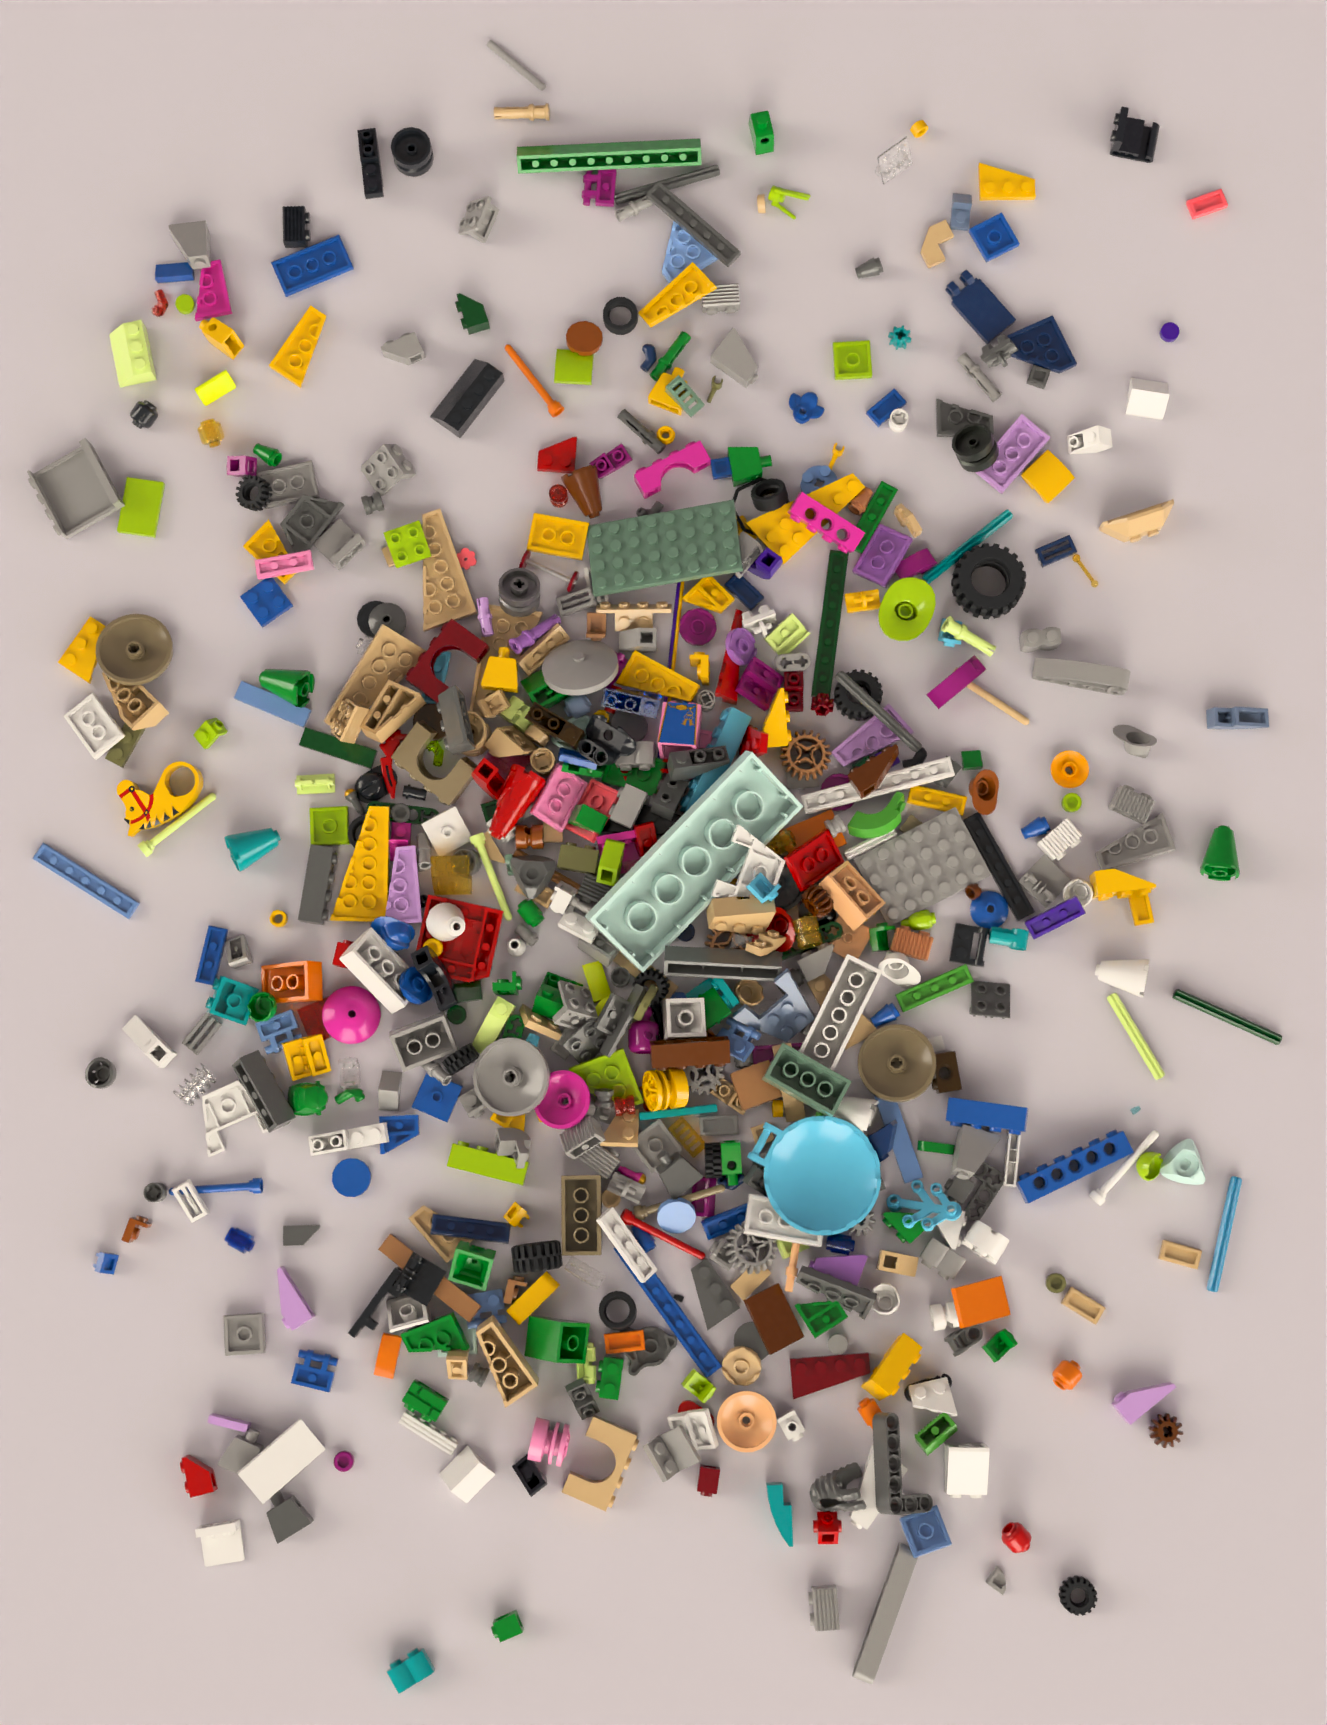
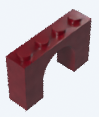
M451 618L449 622L444 623L438 637H434L431 640L428 650L419 656V662L415 667H411L408 670L406 680L437 703L439 702L438 695L450 688L435 676L434 665L437 658L448 650H458L479 664L490 648L488 644Z

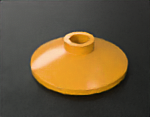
M1068 750L1059 753L1053 759L1050 770L1052 778L1058 785L1064 788H1076L1086 781L1089 774V765L1083 755L1076 751ZM1070 768L1072 773L1067 774L1065 769Z

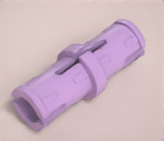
M481 597L476 599L479 613L477 617L478 621L480 620L482 637H490L494 635L491 620L493 616L490 614L488 597Z

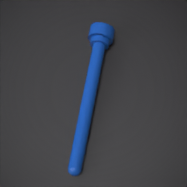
M253 1178V1180H249L247 1183L194 1187L199 1194L245 1190L259 1194L263 1193L262 1178ZM173 1188L169 1189L170 1195H174V1193L172 1192Z

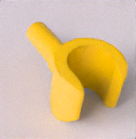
M837 443L833 446V456L828 465L831 470L836 459L843 455L845 448L843 446L841 451L836 450Z

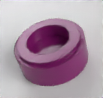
M341 1451L334 1458V1466L338 1471L346 1472L354 1465V1456L349 1451Z

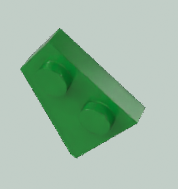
M564 762L561 771L601 778L606 765H597L596 770Z

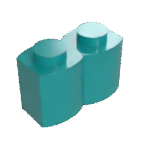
M415 1648L407 1653L408 1658L403 1661L399 1658L389 1665L390 1669H388L387 1673L398 1694L434 1673L435 1668L424 1648L421 1650Z

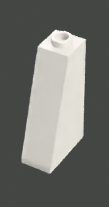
M873 1444L858 1486L861 1498L854 1499V1501L864 1500L867 1507L865 1510L851 1511L849 1514L850 1518L853 1519L851 1521L853 1525L859 1529L864 1527L867 1530L879 1513L876 1509ZM901 1463V1472L903 1478L908 1469Z

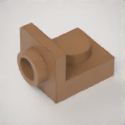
M513 1275V1279H508L503 1303L512 1304L513 1300H517L519 1289L515 1287L516 1285L527 1287L528 1282L524 1281L525 1277Z

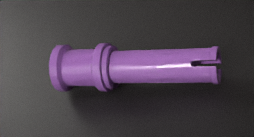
M553 614L534 628L524 630L518 637L511 638L509 640L511 649L516 654H520L525 647L534 645L536 639L547 633L557 623L561 624L560 617H557V614Z

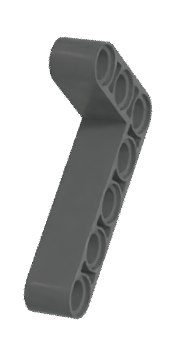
M876 1413L872 1420L877 1511L880 1514L889 1515L929 1512L933 1506V1500L929 1494H902L898 1416L895 1413Z

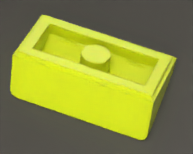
M224 370L194 390L203 404L207 406L235 389L236 385L227 370Z
M596 961L582 965L593 1002L596 1003L609 997L611 991L602 963Z

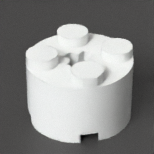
M976 1220L963 1239L962 1244L972 1249L971 1251L976 1255L986 1257L987 1261L995 1265L1007 1247L1009 1240L999 1232L997 1233L992 1230L988 1225Z

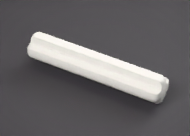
M894 829L880 837L869 838L845 850V858L851 860L897 837L896 830Z

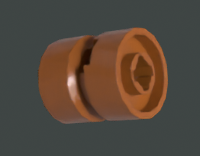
M516 825V849H528V847L543 849L544 826L532 825L529 828L527 825Z

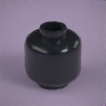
M144 400V402L138 401L130 412V417L133 419L132 423L140 429L142 427L150 428L158 417L157 407L147 400Z

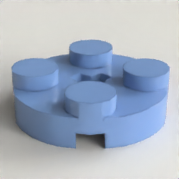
M826 465L813 466L802 475L801 492L809 494L819 489L818 486H814L816 481L820 480V482H823L822 487L837 481V476Z

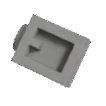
M474 1088L458 1097L469 1118L474 1116L476 1119L485 1113L484 1109L486 1107L479 1100Z

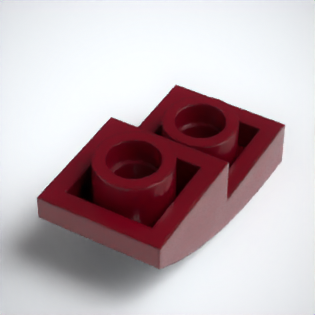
M784 671V691L788 692V703H785V709L789 712H803V671Z

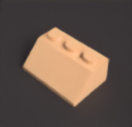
M848 860L818 884V886H822L831 895L830 898L834 902L833 909L853 931L886 904Z

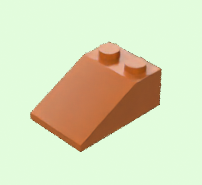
M307 960L261 966L262 992L271 993L277 1004L323 1000L322 962Z

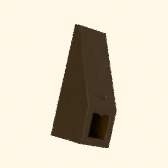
M536 702L533 703L525 716L526 720L575 751L578 748L579 742L586 735L584 730Z

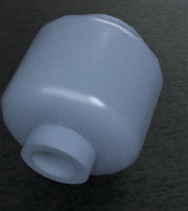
M570 695L564 699L566 706L563 709L568 717L572 716L578 719L591 711L590 706L592 704L586 695Z

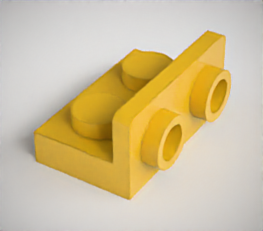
M694 652V655H689L691 667H697L698 680H701L702 685H710L709 655H705V652Z

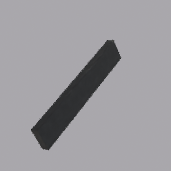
M977 812L964 819L963 822L1017 922L1035 912L981 814Z

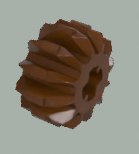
M814 884L801 895L805 907L815 917L821 918L834 908V902L830 898L831 895L822 886Z
M1165 1413L1164 1418L1161 1414H1157L1158 1421L1152 1418L1151 1422L1155 1425L1148 1427L1149 1430L1154 1431L1149 1435L1150 1438H1155L1154 1443L1156 1445L1161 1443L1163 1448H1166L1167 1444L1170 1447H1174L1173 1440L1178 1443L1181 1441L1177 1435H1183V1431L1178 1430L1182 1427V1424L1176 1423L1177 1417L1173 1416L1170 1418L1169 1413ZM1163 1427L1167 1428V1430L1169 1431L1168 1434L1164 1433V1431L1162 1430Z

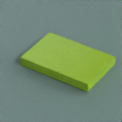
M127 477L122 500L125 506L120 511L117 527L118 533L156 537L165 487L164 482Z

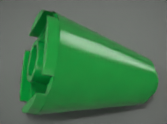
M265 669L259 676V682L263 688L299 708L307 705L310 700L307 698L309 692L313 693L314 675L308 670Z
M1221 825L1213 831L1200 867L1201 875L1207 874L1208 879L1229 881L1231 877L1235 876L1236 879L1240 875L1234 832L1228 826Z

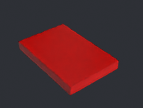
M829 829L822 830L784 857L800 891H805L844 863Z

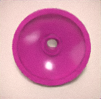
M346 986L334 991L327 998L322 1011V1020L326 1031L335 1040L345 1044H357L370 1038L377 1030L381 1018L380 1006L376 998L366 989L357 986ZM351 1010L356 1013L353 1018L348 1016V1012Z
M559 1070L550 1073L548 1091L541 1103L535 1108L538 1118L547 1126L555 1129H567L577 1125L585 1117L590 1106V1091L586 1082L579 1075L571 1071ZM568 1098V1104L564 1105V1100Z

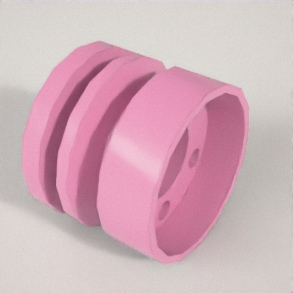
M537 1417L527 1460L541 1462L543 1455L548 1454V1464L551 1465L553 1456H557L556 1466L561 1467L569 1446L570 1425L565 1424L563 1432H559L560 1422H557L554 1430H549L550 1421Z

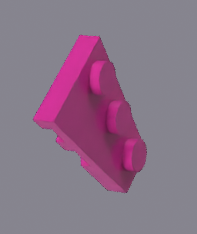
M220 259L211 261V267L201 269L199 296L197 297L198 305L197 312H195L196 322L232 314L222 262Z

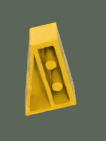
M902 1333L884 1354V1358L879 1365L875 1366L872 1370L873 1374L868 1381H864L861 1387L878 1401L889 1395L894 1396L900 1388L898 1385L900 1380H904L909 1375L911 1370L908 1368L921 1357L919 1352L923 1347L908 1335Z

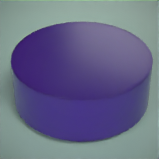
M1172 322L1165 323L1160 330L1161 339L1165 342L1175 341L1180 332L1179 327Z

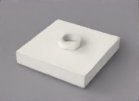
M456 806L421 823L439 858L470 842L469 837H471V834Z

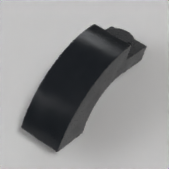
M428 945L411 953L416 971L425 978L430 986L438 1009L443 1012L458 1004L459 1002L454 992V983L436 953Z

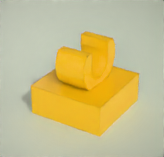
M514 1202L503 1216L512 1226L520 1228L523 1227L520 1223L523 1217L528 1220L530 1219L527 1211L517 1202Z

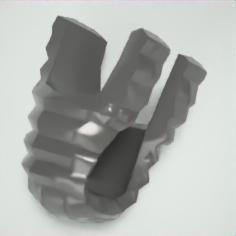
M856 1462L847 1464L845 1468L840 1467L839 1470H833L832 1473H827L826 1476H821L819 1479L816 1478L809 1492L814 1506L824 1512H833L834 1510H842L844 1512L847 1510L850 1512L860 1509L865 1510L867 1506L864 1500L847 1503L848 1500L861 1498L858 1488L846 1489L848 1483L862 1477L859 1465Z

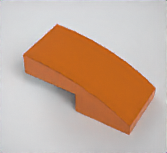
M383 1332L374 1375L390 1379L394 1378L402 1343L401 1336Z

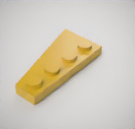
M692 262L642 308L638 314L650 327H653L717 288Z

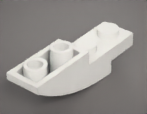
M379 1123L309 1136L308 1140L311 1156L386 1143L389 1142L387 1124Z

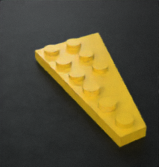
M852 473L806 495L837 514L865 486ZM794 500L783 505L781 508L765 513L745 523L767 548L782 557L783 564L816 534L806 529L807 525L803 522L797 523L790 518L791 515L787 512ZM807 509L805 516L808 519H812L814 513L811 509ZM823 519L821 521L822 528L829 522L828 520Z

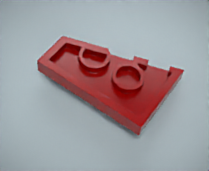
M748 725L743 736L739 754L742 755L746 750L753 752L758 758L767 753L768 733Z

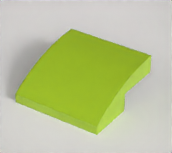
M557 349L554 383L592 385L594 354L581 356L567 349Z

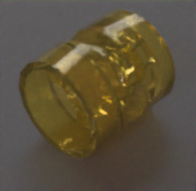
M807 916L792 922L795 933L798 934L796 937L798 949L813 948L823 943L821 933L817 931L819 925L816 916Z

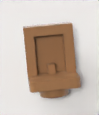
M587 612L586 638H591L592 641H601L602 638L606 637V613Z

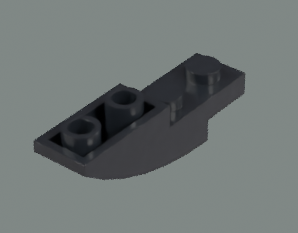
M376 128L357 130L365 199L384 197Z

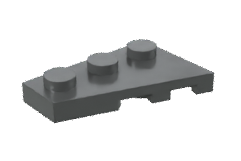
M707 1258L691 1268L706 1327L709 1330L740 1309V1307Z

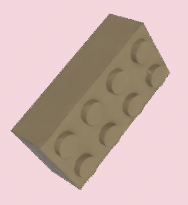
M601 1175L561 1176L562 1256L602 1255V1228L596 1221L602 1215Z

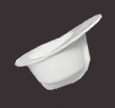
M887 951L884 960L878 964V969L883 971L882 975L900 987H914L920 982L921 975L919 971L909 963L908 957L901 952Z

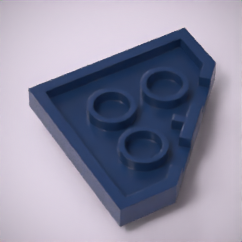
M1053 315L1007 335L1018 348V351L1011 354L1013 358L1059 374L1077 365Z

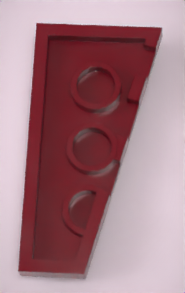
M869 1353L790 1358L793 1399L869 1374Z

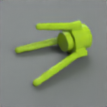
M773 185L768 196V200L772 201L771 205L777 207L792 219H796V216L781 206L779 202L783 203L786 196L807 201L811 196Z

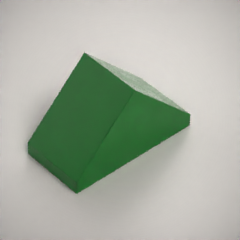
M579 804L575 806L568 823L601 834L608 817L585 804Z

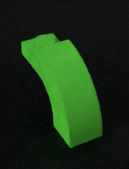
M897 791L888 805L878 813L865 814L857 810L847 825L849 834L858 838H876L894 830L902 821L901 812L906 805L904 794Z

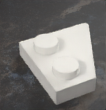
M947 1377L908 1386L914 1408L929 1409L932 1412H943L954 1417L957 1416Z

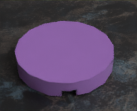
M736 628L727 634L725 643L728 656L737 665L744 666L749 664L754 656L756 657L757 648L754 646L756 642L752 634L745 628Z

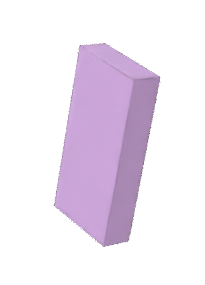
M216 1413L210 1414L208 1418V1423L242 1432L248 1431L251 1426V1422Z

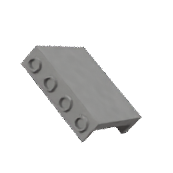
M86 438L79 441L81 447L33 474L30 470L27 471L30 477L28 479L33 489L36 488L38 500L41 504L45 505L46 510L44 511L47 517L53 520L55 524L53 525L55 532L66 539L125 506L93 445Z

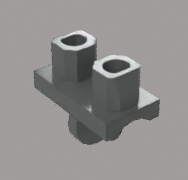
M1005 334L998 337V345L995 347L991 344H986L982 347L983 354L980 357L989 368L992 366L996 367L999 364L1006 367L1008 365L1006 360L1011 357V354L1018 351L1017 346Z

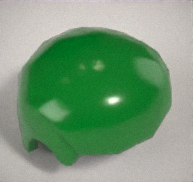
M257 992L251 997L247 1005L250 1011L249 1017L256 1022L268 1021L274 1017L277 1011L276 1000L268 992Z

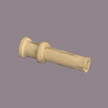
M549 103L536 106L530 104L525 107H494V119L529 118L531 121L535 119H546V121H549Z

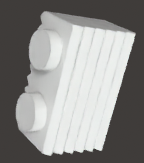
M1067 817L1039 841L1037 846L1051 861L1055 858L1059 861L1067 854L1065 850L1069 846L1073 849L1081 842L1079 838L1083 834Z

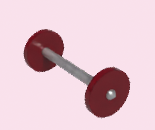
M528 549L523 557L520 558L519 568H525L528 564L569 582L567 592L569 593L578 584V571H575L571 578L529 560L531 550Z

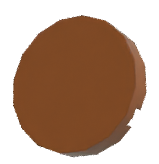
M588 321L572 324L566 333L568 348L573 353L576 352L581 356H589L596 353L603 342L600 328Z

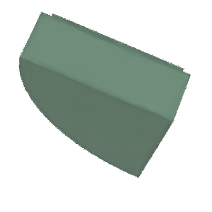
M506 854L504 857L507 873L509 876H513L510 865L513 855Z

